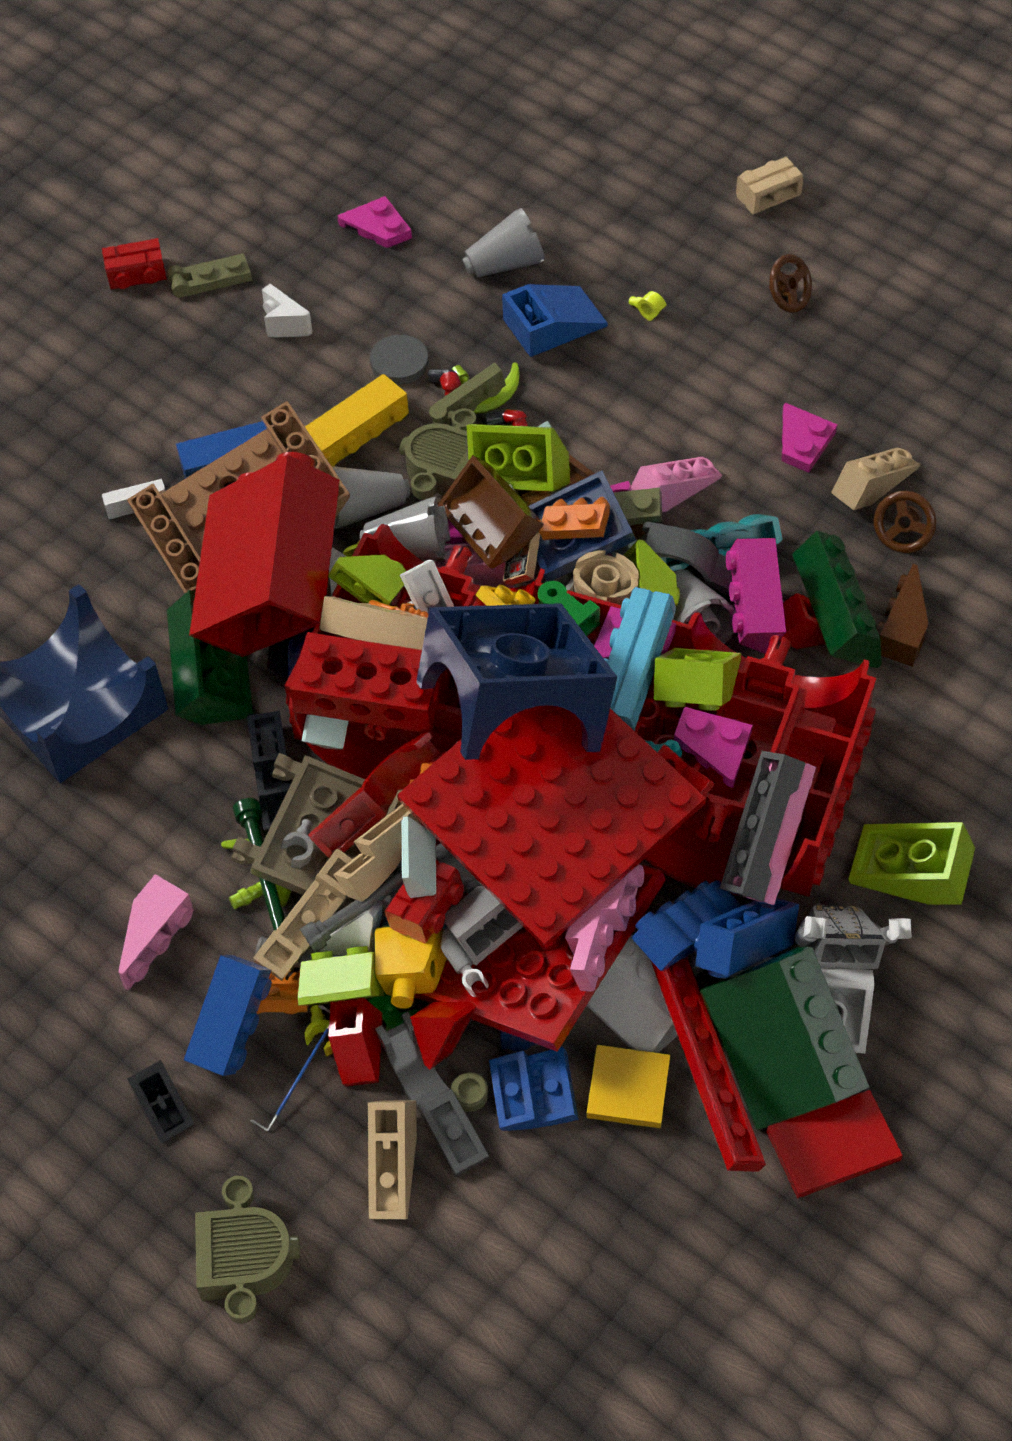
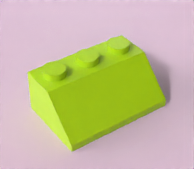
M466 425L468 459L470 460L472 455L487 462L514 489L554 492L570 484L569 452L554 428Z

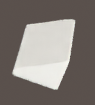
M162 479L103 493L102 497L108 519L134 513L126 499L153 483L160 494L165 492Z

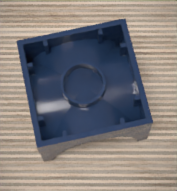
M80 584L68 591L69 606L66 616L56 632L42 646L21 658L11 661H0V717L59 783L169 710L156 663L147 656L136 664L125 654L101 622L91 604L87 591Z
M562 603L429 607L416 682L420 689H434L439 676L446 669L450 670L460 698L462 713L460 752L465 760L479 759L485 742L502 722L522 710L536 706H558L574 713L580 722L582 730L581 745L586 752H600L617 682V675Z

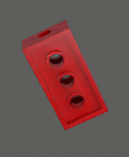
M307 632L290 686V694L294 712L421 733L428 730L430 733L445 679V671L439 676L434 689H420L416 681L422 650Z

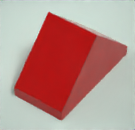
M432 1002L410 1017L424 1065L429 1070L453 1053L477 1008L474 1003Z

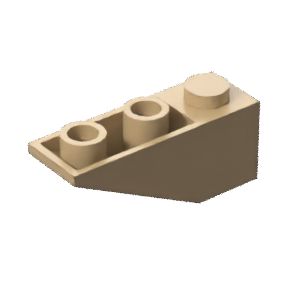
M894 448L848 461L831 493L853 510L867 507L920 467V464L912 459V455L908 451L901 448Z

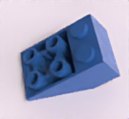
M528 284L502 294L503 320L530 357L608 326L607 321L580 286Z

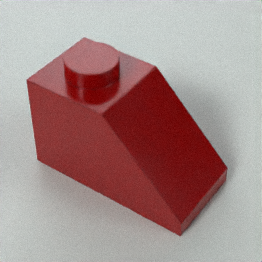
M796 593L783 603L786 633L783 637L791 642V646L801 649L826 644L809 598Z

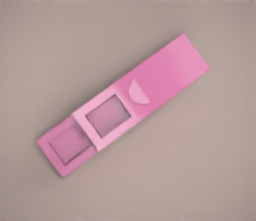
M638 864L568 928L565 938L574 955L570 971L580 991L595 990L598 977H601L604 973V956L607 946L612 944L613 930L626 931L629 917H632L635 913L637 889L644 882V868L642 865Z

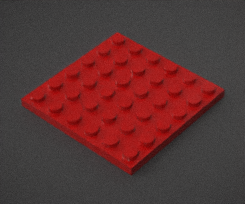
M536 706L522 710L506 719L491 733L482 748L479 759H464L460 752L461 739L397 794L398 800L545 949L706 804V798L612 709L609 712L600 752H586L581 745L582 730L577 716L571 711L558 706Z
M642 865L644 868V882L637 889L635 913L632 917H629L626 931L613 930L612 944L607 946L604 956V973L601 977H598L594 991H580L570 971L574 955L565 938L568 929L545 949L522 927L477 965L472 964L471 968L480 970L489 984L487 989L482 981L474 982L471 988L476 997L468 993L462 983L463 974H458L447 959L436 990L432 993L414 994V998L429 1004L432 1002H472L477 1006L471 1017L472 1020L558 1052L635 930L636 923L643 917L666 879L663 871ZM463 893L462 899H463L466 895H468V893Z

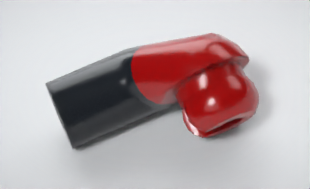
M433 368L428 372V381L434 384H441L442 389L445 390V396L461 386L458 373L454 370Z
M501 409L484 414L485 425L511 423L512 426L528 427L526 422L528 417L523 411Z

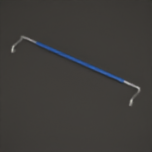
M323 1005L318 1006L322 1010L325 1009L330 1013V1010L324 1007ZM329 1026L324 1031L269 1127L265 1128L254 1120H250L251 1123L258 1125L265 1131H269L329 1032Z

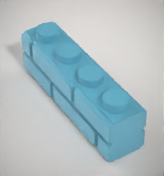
M638 587L633 588L630 599L625 598L622 602L620 617L623 619L620 627L614 628L611 633L609 644L612 650L609 659L604 658L617 675L610 709L634 731L655 673V658L661 655L676 611L673 596L657 591L651 592L650 590Z

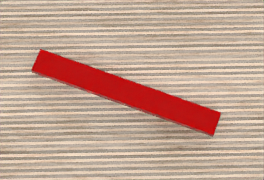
M688 958L679 960L664 971H660L651 961L727 1170L760 1172L766 1165Z

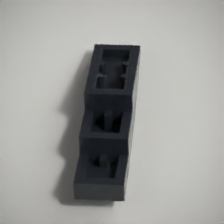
M280 710L247 716L265 837L292 784L291 780L283 781L272 777L275 769L274 763L278 754L281 753L287 756Z

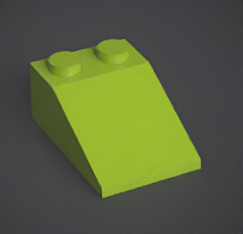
M963 822L864 824L848 880L853 885L928 905H962L975 846Z

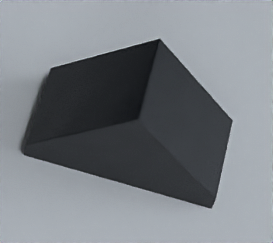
M161 1060L127 1078L139 1107L161 1143L194 1125Z

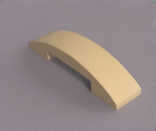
M339 849L335 850L316 875L314 882L278 929L272 932L252 960L271 969V974L281 981L288 975L310 948L300 928L311 921L313 923L319 920L324 922L337 912L347 898V894L334 876V873L349 863L352 858Z

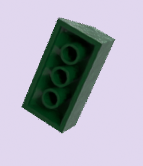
M817 530L792 555L830 656L862 664L863 660H868L870 667L879 668L882 665L881 639L875 627L876 622L866 604L865 594L860 589L856 579L855 569L850 564L845 551V544L840 537Z
M188 590L167 609L175 716L201 725L245 719L247 716L253 715L247 656H238L189 636L195 592Z

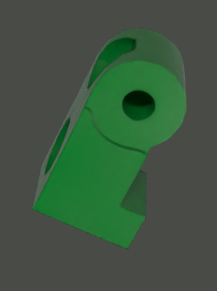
M548 581L539 587V604L562 603L586 636L600 626V607L593 601L589 600L584 605L568 594L566 587L558 581Z

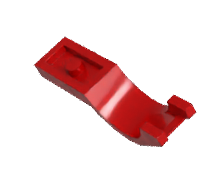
M428 730L387 756L369 774L361 788L308 834L309 838L328 858L332 856L336 849L345 853L355 844L354 841L387 815L388 809L398 790H403L410 784V780H415L420 775L422 763L433 764L446 753L445 750L440 753L429 741L433 736Z

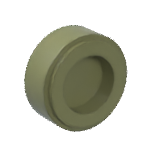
M467 1072L459 1075L453 1081L451 1089L464 1111L474 1112L486 1104L488 1100V1085L481 1075Z

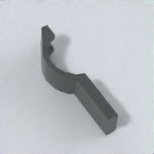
M646 522L643 525L642 530L648 533L645 542L659 557L680 560L693 566L702 574L707 586L729 596V585L732 582L731 570H727L726 557L719 554L718 549L710 540L684 528Z
M409 1012L401 1015L404 1023L387 1032L381 1025L375 1028V1032L409 1100H416V1109L421 1114L454 1176L457 1177L488 1160L489 1155L452 1089L447 1087L434 1067L429 1070L424 1065L410 1019L411 1016Z

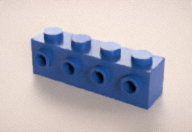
M776 898L774 905L755 900L701 923L700 933L694 944V951L697 953L695 966L708 970V974L713 977L729 978L730 975L740 970H745L747 967L757 962H762L763 959L778 954L780 951L794 944L799 904Z

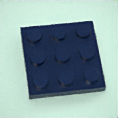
M603 470L528 506L542 520L545 507L552 506L559 499H563L567 505H573L575 501L583 497L588 504H593L598 498L603 496L610 505V513L603 537L543 540L540 535L537 561L540 568L545 569L544 577L547 582L574 571L578 559L586 553L601 550L606 551L605 555L636 541Z

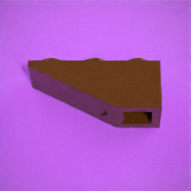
M912 564L908 575H901L896 588V592L899 595L897 599L891 597L885 612V616H888L886 623L880 621L877 627V632L881 639V656L911 667L914 666L921 651L928 628L918 565Z

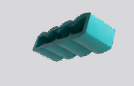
M763 514L749 515L738 523L721 522L712 526L709 530H690L710 540L718 549L719 554L726 556L727 551L731 549L736 539L775 538L776 545L783 540L778 517ZM660 557L673 572L689 566V564L680 560Z

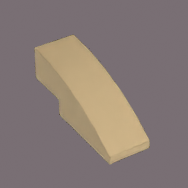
M403 804L356 839L354 843L361 853L334 873V876L348 897L363 902L383 884L402 860L401 820H403V817H410L421 824Z

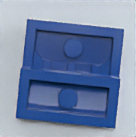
M560 1047L558 1052L548 1050L528 1056L524 1051L489 1060L501 1131L533 1129L579 1120L568 1055L564 1047Z

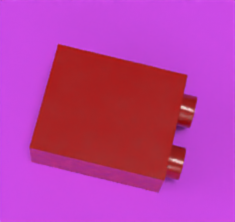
M285 452L279 454L276 457V461L255 472L239 475L236 482L209 495L189 636L244 657L321 623L324 596H326L339 479L315 468V461L310 456L299 452Z

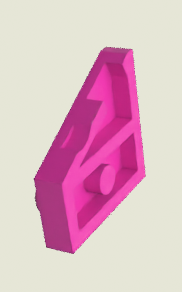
M684 707L674 734V741H677L685 752L693 754L696 761L706 769L711 767L723 777V783L733 787L752 733L753 725Z

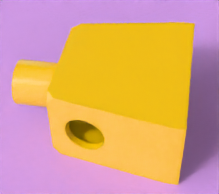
M391 927L375 929L376 978L385 994L391 996V1003L395 1007L402 1009L410 1008L413 1004L414 994L432 993L436 990L447 960L441 949L443 928L439 933H433L425 944L411 938L409 935L406 936L394 931Z

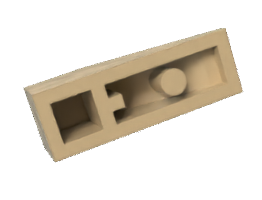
M416 1100L368 1102L369 1219H408L417 1140Z

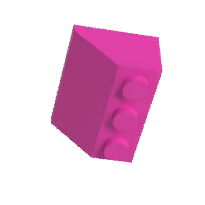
M736 539L731 549L726 553V567L732 573L729 597L731 601H735L736 610L732 619L733 631L738 633L739 644L761 653H766L770 638L773 635L780 636V640L786 633L776 539Z

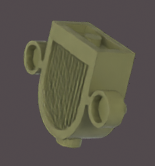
M467 408L456 410L452 414V426L441 423L427 424L414 430L408 437L403 438L399 453L406 457L408 476L411 479L412 494L416 498L425 500L433 497L435 493L445 495L469 461L466 425L476 424V415L472 410Z
M233 1176L222 1187V1196L230 1209L195 1213L196 1288L202 1301L225 1299L224 1305L228 1317L235 1323L243 1324L251 1321L257 1314L258 1303L255 1296L266 1294L280 1286L290 1273L293 1259H300L301 1252L299 1235L289 1236L284 1222L276 1214L264 1208L249 1207L254 1200V1190L249 1179L244 1176Z

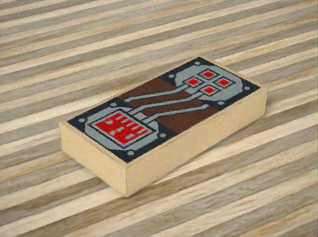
M539 531L526 546L505 562L503 582L511 586L534 579L540 540Z

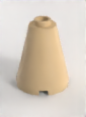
M601 550L589 552L580 557L573 571L574 590L576 593L622 605L625 598L630 599L633 588L638 587L639 572L632 561L616 553V557L605 555L606 551Z

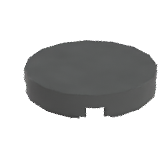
M409 335L385 337L377 342L370 352V367L373 374L377 378L385 374L397 385L408 384L422 377L426 372L429 362L426 346L419 339Z

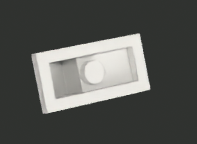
M272 284L262 289L263 308L267 313L264 320L268 337L309 336L313 333L309 311Z
M427 560L400 574L411 599L407 603L414 604L416 610L419 609L422 612L426 611L429 613V607H454L433 560Z

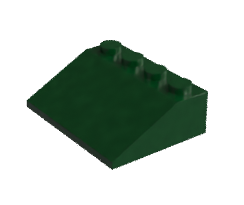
M797 947L700 990L757 1130L836 1103L869 1088L812 947Z

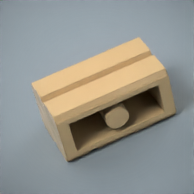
M787 156L776 161H769L762 167L752 171L747 170L738 176L737 198L746 205V208L752 215L800 196L802 193L803 174L796 166L794 167Z

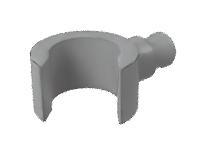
M302 820V824L297 829V832L289 833L282 841L281 849L297 844L306 850V853L303 855H298L292 859V868L304 867L311 860L313 842L308 834L313 823L310 820Z

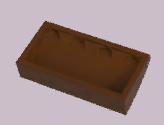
M472 455L438 503V507H445L449 521L491 569L503 564L518 553L544 525L490 464Z

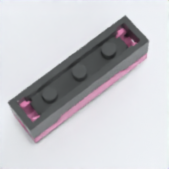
M761 752L720 889L759 902L775 904L798 825L802 818L808 792L812 785L815 766L785 754Z

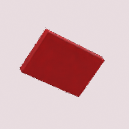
M870 1090L770 1125L766 1131L797 1199L899 1162L903 1157Z

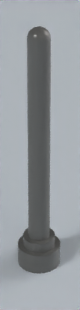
M441 843L436 846V860L440 861L450 854ZM402 869L386 879L363 902L355 900L324 922L319 920L313 923L311 921L300 928L301 933L313 951L317 953L327 946L326 941L331 939L330 934L399 889L403 885Z

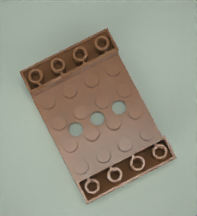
M288 401L261 417L266 427L264 431L160 494L153 483L126 499L184 593L188 590L196 592L209 495L222 489L228 482H236L239 475L255 472L276 461V457L285 452H299L310 456L315 461V468L340 480ZM341 480L339 483L335 519L350 498V493Z

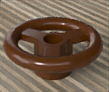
M786 254L778 258L770 272L769 289L774 302L783 311L788 313L801 311L809 302L812 293V278L809 268L800 257L793 254ZM786 263H792L798 268L793 274L789 275L780 271ZM803 278V293L798 301L796 290L798 289V282ZM784 296H788V303L783 299Z
M894 492L886 496L879 503L875 511L874 529L876 535L886 547L900 553H912L921 550L932 540L936 531L937 520L932 505L927 499L915 492ZM906 500L918 504L923 509L927 518V524L921 523L922 516L920 511L915 507L907 506ZM896 502L898 512L895 516V525L885 531L883 525L884 514L888 507ZM903 516H906L910 519V526H906L903 524ZM901 531L906 533L915 531L923 534L919 540L910 544H902L892 540Z

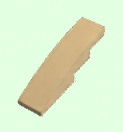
M324 596L320 630L356 640L422 650L427 617L402 610H389L368 603H355L337 597Z

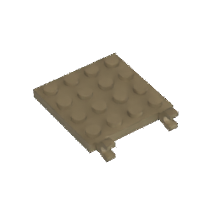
M279 753L274 763L275 769L272 777L283 781L292 779V784L262 846L254 845L250 841L238 836L232 849L234 853L231 861L243 865L251 863L250 874L304 895L329 858L313 842L310 862L304 867L292 868V859L298 855H303L306 853V850L297 844L281 849L284 837L289 833L297 832L304 819L310 820L313 823L310 832L313 831L361 788L365 779L306 755L302 763H299ZM354 844L344 854L354 859L361 852L356 844ZM390 895L381 900L383 902L381 924L385 917L384 911L392 901ZM347 896L338 910H342L354 902L355 899Z

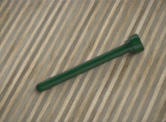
M255 798L241 799L233 805L235 820L241 827L245 828L248 840L252 844L261 847L263 839L258 825L262 817L260 803ZM259 877L273 930L276 931L285 919L277 888L274 883Z

